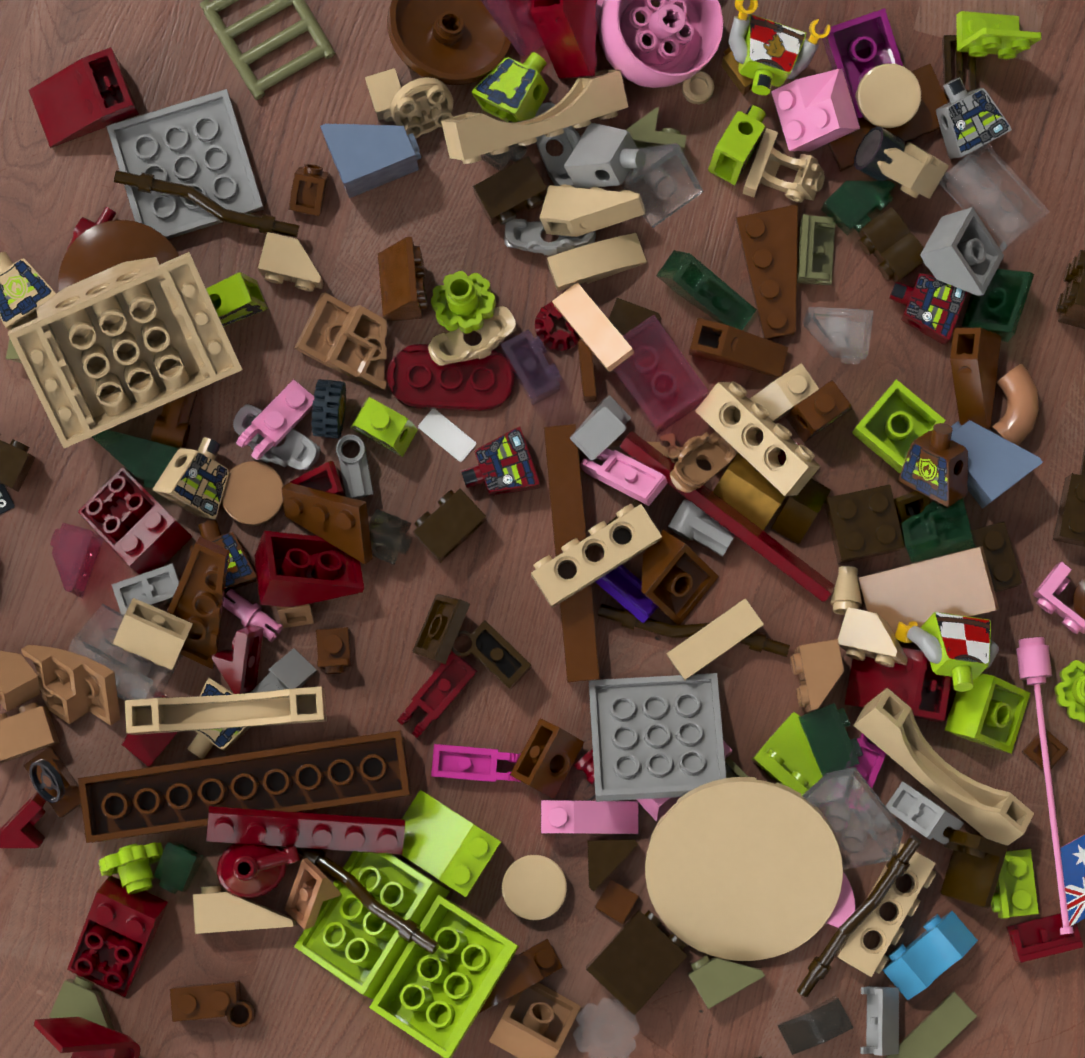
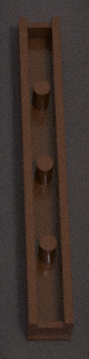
M576 424L544 427L556 557L563 553L561 547L571 540L577 538L581 542L586 539L578 447L570 439L576 431ZM586 549L585 555L588 559V550ZM569 562L561 564L558 568V574L564 579H571L577 573L576 567ZM590 584L560 603L567 683L600 680Z

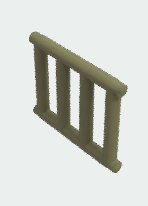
M204 0L199 4L255 100L261 99L265 95V90L322 57L329 59L336 54L305 0H274L229 27L225 26L218 12L239 0ZM293 4L302 20L245 53H241L233 38ZM309 31L317 44L316 47L257 80L249 64Z

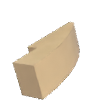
M636 233L598 241L547 257V264L557 292L568 289L577 282L578 284L585 282L589 284L647 263Z

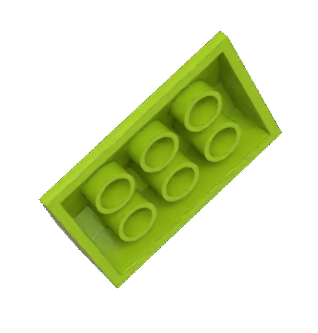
M353 851L343 869L354 875L377 901L403 919H411L418 925L421 924L437 896L440 895L446 898L450 892L393 854ZM335 880L333 884L341 892V895L323 901L314 927L305 929L294 947L362 995L374 1000L409 942L398 935L399 931L371 913L345 885Z
M438 895L419 926L422 932L440 944L439 948L434 954H430L415 942L408 943L369 1008L442 1057L452 1058L519 946L451 900Z

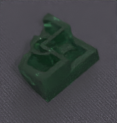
M964 497L949 507L941 503L938 505L933 501L920 514L913 515L902 522L905 546L912 563L975 547Z

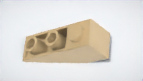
M567 184L561 186L549 185L540 220L546 234L578 237L644 215L646 210L640 194L629 190L617 192L606 191L598 187L585 189L575 188Z

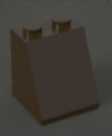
M638 910L586 966V970L634 1016L687 957L682 951L686 945L673 933L667 937L659 929L663 923L649 910L645 914Z

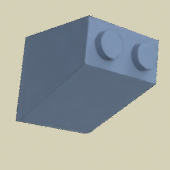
M324 124L320 126L349 198L419 170L417 160L421 159L419 146L414 134L407 135L404 126Z
M970 420L964 425L957 421L951 426L953 429L951 440L963 445L968 450V491L982 509L1043 463L1040 457Z

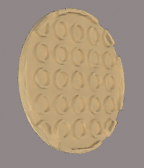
M732 777L715 780L689 791L680 797L677 803L665 815H662L651 835L647 849L645 877L648 893L656 912L669 930L679 939L698 951L714 957L734 961H755L785 954L808 941L823 927L831 916L841 892L843 864L839 842L832 826L820 809L814 807L803 798L801 793L778 782L774 784L756 780L755 777Z

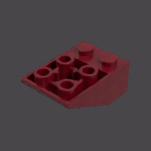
M531 0V15L558 78L595 76V68L597 66L595 42L598 31L596 3L598 0Z
M111 47L79 59L29 89L50 148L139 115L119 61Z
M123 467L77 511L139 575L163 567L193 537Z
M902 648L908 658L907 664L895 663L894 667L878 664L875 662V658L865 656L864 661L852 658L844 705L864 708L868 702L888 688L912 708L914 718L935 722L945 721L952 677L936 675L932 671L930 661H928L921 650Z
M109 876L96 892L67 970L126 997L158 930L168 902L146 891L128 895L126 888H122L120 879Z

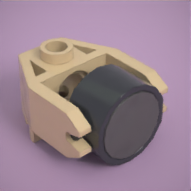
M875 127L864 136L854 157V166L857 170L877 181L891 178L902 184L900 190L914 198L921 194L930 199L949 167L940 159L908 141L905 144L903 139L882 127Z

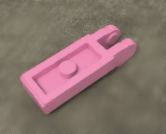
M293 379L251 422V425L240 435L236 443L242 448L249 444L257 434L261 435L264 439L252 452V457L259 460L272 446L276 447L313 408L314 396Z
M608 448L596 457L604 462L602 466L585 458L579 464L586 474L650 506L668 483L666 476L616 450L612 451Z

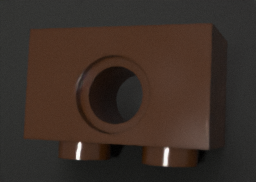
M540 718L510 776L554 799L584 741Z

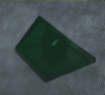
M997 269L984 295H971L962 327L983 328L1002 336L1001 340L1008 342L1015 335L1034 274L1025 271Z

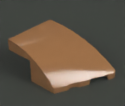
M326 292L321 293L294 349L379 390H385L386 380L384 378L385 360L387 359V348L385 346L387 320L361 305L350 307Z
M27 645L22 648L24 657L31 659L35 665L42 697L49 711L68 724L73 723L87 712H91L110 726L120 720L115 672L88 657L58 648Z

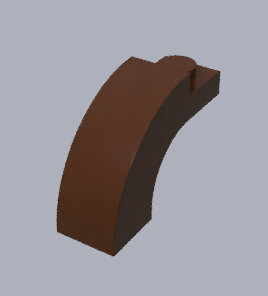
M548 938L511 959L479 1013L516 995L563 968Z

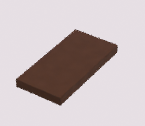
M931 64L911 71L917 78L921 88V102L914 117L899 127L883 128L903 139L905 144L907 141H913L940 129L936 109L949 103ZM864 117L858 118L860 129L828 143L840 172L854 166L856 150L862 139L871 129L878 127L871 124Z

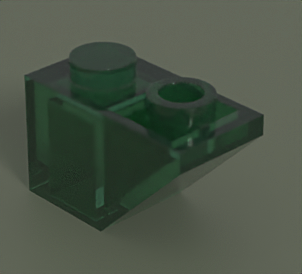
M845 181L823 203L821 210L828 217L834 218L836 225L847 236L854 229L859 233L872 220L869 215L876 208L882 211L893 200L894 197L891 193L895 184L892 181Z

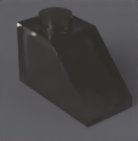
M836 996L777 1025L792 1055L823 1044L853 1029L839 998Z

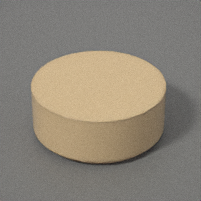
M699 71L693 77L683 82V95L692 104H704L713 95L714 82L710 75Z

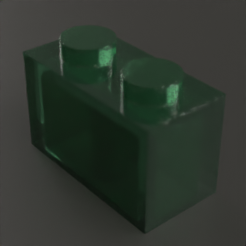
M835 703L798 717L824 779L860 765L858 758L863 756L857 739H849L845 728L851 724L844 708L837 710Z

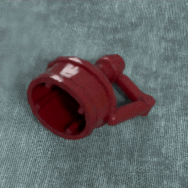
M234 843L224 851L218 860L216 873L219 883L228 893L237 897L254 898L265 895L276 888L285 876L287 864L300 861L296 846L282 851L279 846ZM245 862L251 866L248 874H245L242 870Z

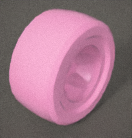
M604 0L598 19V34L602 50L606 59L615 70H620L621 75L625 79L639 86L660 88L673 86L688 80L703 69L718 50L723 33V16L718 0H652L660 2L659 7H654L651 4V0ZM636 12H641L644 15V23H639L636 20ZM663 18H665L668 22L666 25L663 21ZM643 35H647L650 37V46H646L643 44ZM665 42H669L673 46L671 53L665 51Z

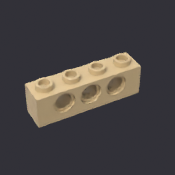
M734 381L718 382L695 412L784 496L798 495L820 468V465L814 460L815 455L804 445L796 444L791 439L792 433L783 425L775 424L768 417L770 413L765 407L749 400L745 396L747 391L741 385ZM736 408L741 412V418L738 423L734 420L733 416ZM759 428L763 432V441L760 444L756 440V432ZM780 450H783L786 454V461L783 465L778 460Z
M632 504L627 505L616 513L618 519L608 525L605 521L600 522L588 530L590 536L579 542L575 538L561 547L562 554L554 559L548 555L533 565L536 570L531 572V576L551 608L662 539L660 532L642 504L635 508ZM619 528L627 529L631 534L630 542L624 545L616 543L613 539L614 531ZM592 545L601 547L604 551V557L598 562L588 560L585 555L588 547ZM565 562L572 563L577 569L576 575L571 579L562 578L558 574V568L561 564Z
M898 843L890 858L893 854H898L904 844ZM916 851L909 860L910 866L905 872L911 878V888L907 892L902 893L896 888L894 882L879 906L848 937L835 956L870 977L873 976L874 972L880 974L888 960V957L884 954L889 945H896L904 932V928L901 927L906 915L913 916L920 903V900L917 899L922 887L927 889L936 875V871L932 870L936 863ZM886 865L882 870L880 876L878 877L876 883L874 884L871 892L873 891L879 880L882 878V876L888 869ZM885 902H891L896 908L895 916L888 921L883 920L879 913L881 905ZM875 930L880 936V942L876 948L868 949L863 942L864 935L868 931Z

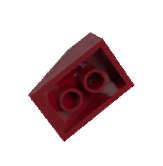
M273 531L263 532L254 555L261 605L296 607L363 593L364 583L360 561L319 536Z

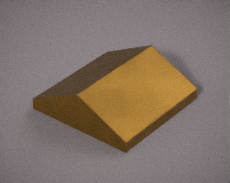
M739 452L712 491L762 530L765 529L786 497Z

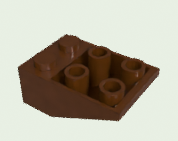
M405 237L378 253L383 318L387 322L423 319L422 309H428L427 294L423 284L425 269L420 246H414L412 237Z

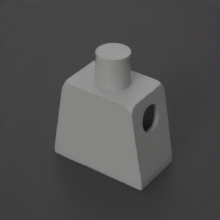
M591 123L586 128L564 167L576 188L618 186L623 183L631 168L641 169L644 167L646 154L644 150L637 148L628 131Z

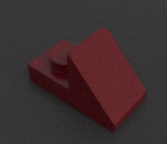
M251 625L236 631L232 641L233 651L226 649L211 656L234 694H245L252 691L257 685L264 629L262 627Z
M38 792L0 828V848H39L45 837L33 825L45 814L46 811L43 809L46 800Z

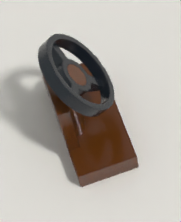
M48 747L23 765L29 773L36 791L43 799L50 803L59 818H63L81 805L79 785L52 747Z

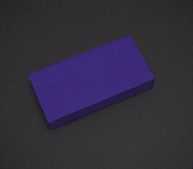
M623 565L595 581L643 624L658 608L641 592L642 581Z

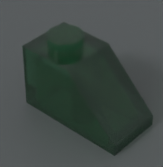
M168 842L154 877L161 880L159 883L160 887L173 894H176L178 890L185 892L188 890L205 857L179 842Z

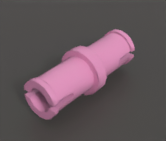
M230 589L226 595L235 604L224 597L223 607L241 619L243 626L255 625L264 628L263 636L268 641L273 642L277 636L267 627H270L279 634L283 625L262 612L260 605L257 603L251 604L236 593L235 590Z

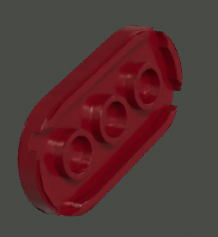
M414 344L407 346L394 356L387 371L388 384L395 398L406 406L420 409L490 411L501 406L509 398L514 386V373L510 363L495 349L491 351L490 355L482 359L476 358L468 361L438 365L430 356L429 344Z

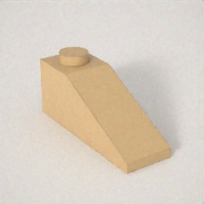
M801 363L773 381L749 400L765 407L770 413L768 417L775 423L789 414L798 403L819 388ZM738 408L734 410L733 414L734 420L737 423L741 418V412ZM760 428L757 430L756 435L762 431Z
M221 886L201 887L200 894H193L195 934L296 926V921L292 917L244 897L221 892Z

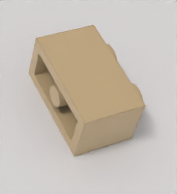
M133 598L112 644L121 647L126 652L137 654L151 660L156 665L172 670L192 627V623Z

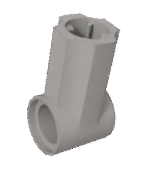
M356 435L343 436L336 445V452L339 458L346 497L357 499L374 495L364 442ZM348 442H356L360 446V452L354 458H347L343 455V447Z
M685 499L668 525V528L689 541L695 540L722 557L735 536L695 504Z

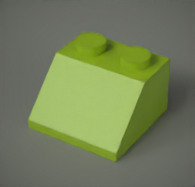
M981 673L977 678L973 679L974 687L971 690L956 692L951 711L948 714L945 731L963 739L1012 754L1031 693L1000 678Z

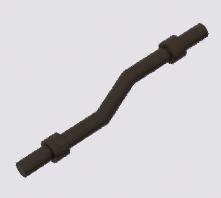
M119 170L115 172L114 183L137 187L138 191L149 194L155 191L187 198L220 221L259 229V233L263 234L269 232L298 237L300 225L275 220L276 217L263 214L260 217L225 209L194 187L155 179V175L143 172L141 175Z
M601 604L598 616L620 622L622 627L632 630L636 627L672 639L691 637L709 624L673 626L650 618L643 624L627 609L624 611L605 604ZM757 631L739 642L748 645L750 650L760 653L764 650L787 657L790 645L766 638V634Z
M910 835L899 853L892 855L886 864L888 869L869 897L838 928L819 957L816 956L810 963L808 974L797 988V992L800 995L808 997L818 981L826 977L831 969V962L848 937L879 906L898 876H903L910 866L909 860L921 844V840L916 836Z
M296 847L298 853L304 859L308 858L316 867H319L345 885L371 913L399 931L398 935L409 943L415 942L430 954H434L440 944L420 930L421 927L411 919H403L377 901L354 875L327 858L325 851L322 849Z

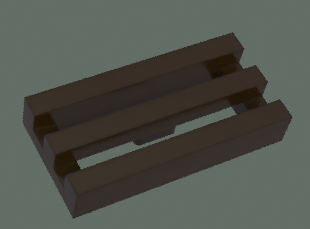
M944 35L942 38L943 84L952 81L950 43H955L956 78L960 77L963 82L962 52L957 51V35ZM969 52V90H966L967 93L977 89L976 57L969 56Z

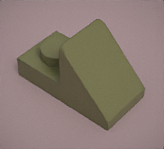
M656 107L626 129L639 149L678 155L684 154L687 135H681L679 130L672 128H663L662 132L656 131L659 107Z

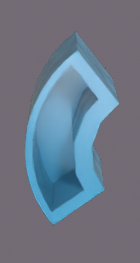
M953 911L942 918L936 914L924 924L923 927L926 931L907 947L901 944L888 955L891 962L882 971L899 988V991L907 1000L926 989L944 971L963 958L978 941Z

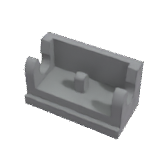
M172 563L111 584L121 615H125L133 598L156 608L171 603L180 582V574L174 567V564Z
M903 781L885 806L886 810L929 840L934 838L942 844L949 842V839L943 835L947 827L960 830L964 824L961 820Z
M861 987V994H867L866 1046L860 1047V1054L879 1056L899 1054V988Z

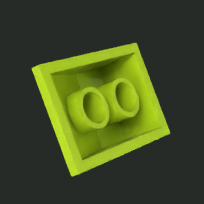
M422 790L418 792L401 819L405 820V834L401 855L464 897L468 896L502 842Z

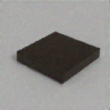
M437 594L412 650L413 653L446 664L470 603Z

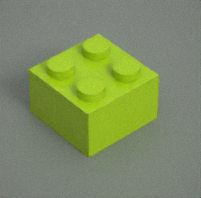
M896 379L854 428L852 434L898 473H901L911 443L928 431H932L935 424L944 423L946 420Z

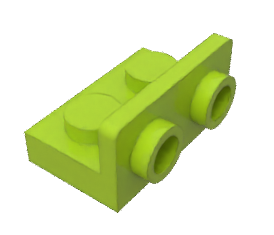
M1031 849L1006 852L991 901L992 911L998 912V918L1004 919L1039 914Z

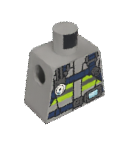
M960 77L943 85L950 102L936 109V115L950 159L963 157L1012 130L984 88L975 89L967 93Z

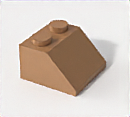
M537 982L512 997L489 1042L518 1058H555L581 1006Z

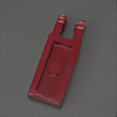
M451 651L446 664L441 663L412 697L411 700L413 701L400 715L397 722L401 725L407 723L420 706L428 715L414 728L412 734L418 739L432 721L440 717L478 671L463 658L456 656Z

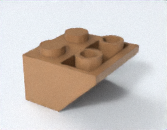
M838 639L800 645L794 650L795 654L790 656L793 675H799L801 686L796 688L799 707L805 706L806 713L813 712L820 707L844 672Z

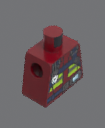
M919 274L913 287L895 281L889 299L906 305L901 317L903 322L937 342L946 345L950 340L967 291L939 281L932 275Z
M517 427L476 449L474 452L478 465L461 470L466 488L485 483L489 496L540 488L521 427Z

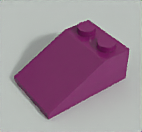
M885 8L831 26L830 33L822 38L832 69H843L857 119L864 117L858 108L855 98L858 85L863 76L869 70L879 65L898 64L903 66ZM825 29L819 30L820 34H822Z

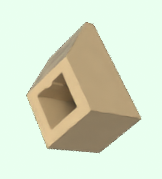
M267 232L258 266L261 275L265 276L264 280L276 284H283V280L294 282L296 288L311 292L314 290V287L322 289L323 280L299 240Z
M847 607L838 637L839 646L846 651V656L864 661L865 656L875 658L876 663L888 667H894L895 663L907 664L908 658L887 621L877 613Z

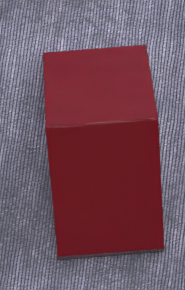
M328 461L290 481L293 484L346 497L334 461Z

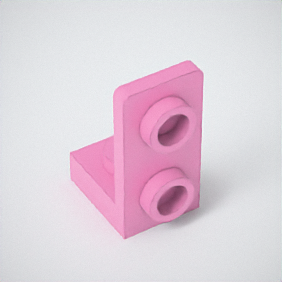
M1063 562L1055 565L1033 595L1039 599L1036 603L1049 614L1056 612L1064 619L1062 624L1075 634L1079 632L1085 634V620L1052 595L1054 592L1059 595L1070 582V579L1066 576L1072 569Z

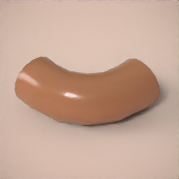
M1022 363L997 382L1007 398V409L1004 416L991 427L993 433L1017 446L1032 432L1039 413L1038 390Z

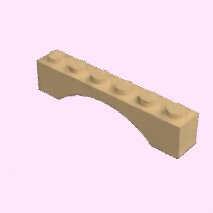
M604 69L595 72V76L579 77L571 90L558 104L545 113L529 120L509 123L495 120L485 114L468 112L442 120L441 123L449 157L462 160L463 164H470L482 160L481 155L489 152L491 155L508 152L509 146L517 143L518 146L533 144L537 142L536 137L538 136L553 137L564 133L563 128L569 126L582 128L590 125V120L597 117L600 120L618 116L617 111L628 108L621 71Z
M323 687L218 696L125 700L126 733L131 735L327 721L325 689Z
M888 688L884 689L864 706L853 726L981 835L1007 846L1024 835L1034 812L1010 792L994 789L976 782L945 762L923 737L915 721L912 708Z

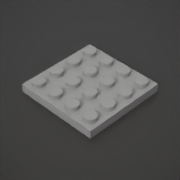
M227 89L106 126L120 171L141 175L143 172L155 175V179L194 187L228 210L246 214L264 210ZM124 185L135 222L152 227L167 239L223 222L187 198L155 191L149 194L138 191L137 187Z
M717 673L693 674L685 681L681 675L589 680L596 802L682 797L703 784L726 778Z

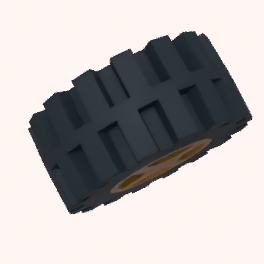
M319 379L316 383L311 422L313 436L326 438L341 437L346 412L345 382Z

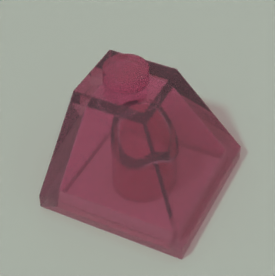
M62 523L61 528H56L51 538L52 555L65 591L83 598L104 539L94 531Z

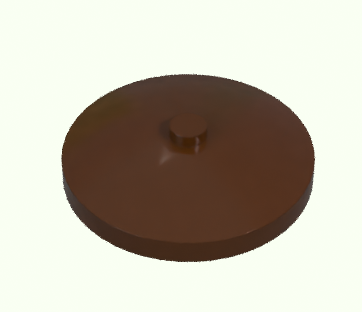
M392 0L388 9L387 29L389 38L401 60L420 76L438 79L446 85H465L484 79L504 59L511 44L513 33L512 19L504 0Z
M129 220L104 222L86 230L68 248L59 270L58 289L60 292L65 287L123 262L156 257L159 264H163L180 255L164 235L150 226Z

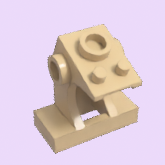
M766 128L746 180L743 194L754 198L760 183L786 193L785 196L795 202L801 203L804 199L814 201L815 195L822 189L825 179L824 171L818 164V160L812 155L801 154L799 159L777 151L774 148L778 132ZM780 165L798 171L793 183L776 178Z

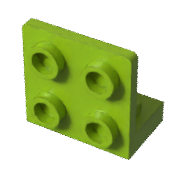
M961 11L956 14L957 51L969 52L971 57L996 54L999 59H1013L1017 57V54L1030 49L1033 44L1041 40L1040 32L1019 30V16Z
M793 712L751 760L776 782L801 793V796L806 799L811 793V789L839 759L841 752L797 713Z

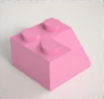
M843 69L796 79L771 91L789 151L810 152L860 129Z

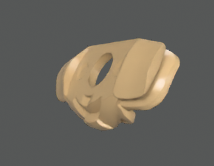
M504 306L494 308L493 317L483 319L484 325L480 330H473L478 332L482 338L481 342L475 346L465 343L463 339L465 333L460 328L447 334L442 333L433 337L428 345L432 360L438 365H445L487 357L504 339L516 331V322L512 313Z

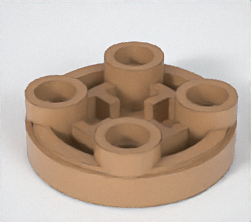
M257 461L244 462L229 471L221 502L226 512L237 522L254 527L260 526L275 518L282 509L283 497L281 488L284 484L279 474L269 465Z

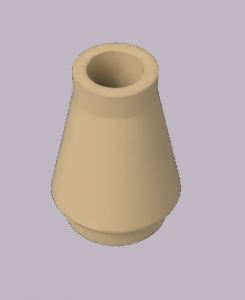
M839 567L838 577L830 604L833 606V612L836 614L845 615L847 607L859 609L862 606L858 569L856 567Z

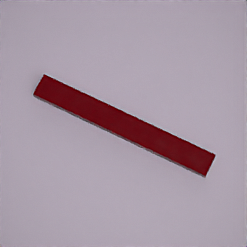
M631 431L621 443L620 448L638 462L666 476L668 485L819 600L825 602L832 594L835 587L833 583L703 485L690 493L678 490L670 478V473L674 469L675 463L636 433Z

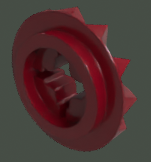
M551 301L549 304L541 307L535 318V332L540 342L546 347L557 351L568 350L577 345L581 338L567 321L566 327L570 334L560 329L551 335L554 323L550 316L558 320L563 318Z

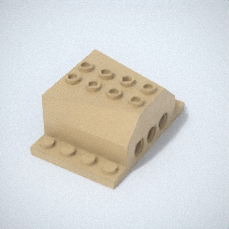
M190 252L163 264H159L156 257L120 263L65 287L36 309L37 319L8 331V336L63 448H67L242 370Z

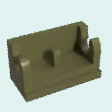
M802 215L799 233L797 283L832 285L836 224L834 218Z

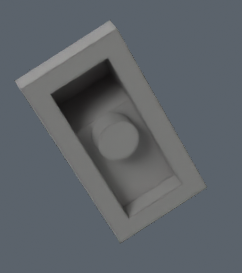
M608 395L586 418L570 439L593 461L626 430L625 424L631 417Z
M293 648L269 669L270 673L250 693L301 688L314 675L317 669Z

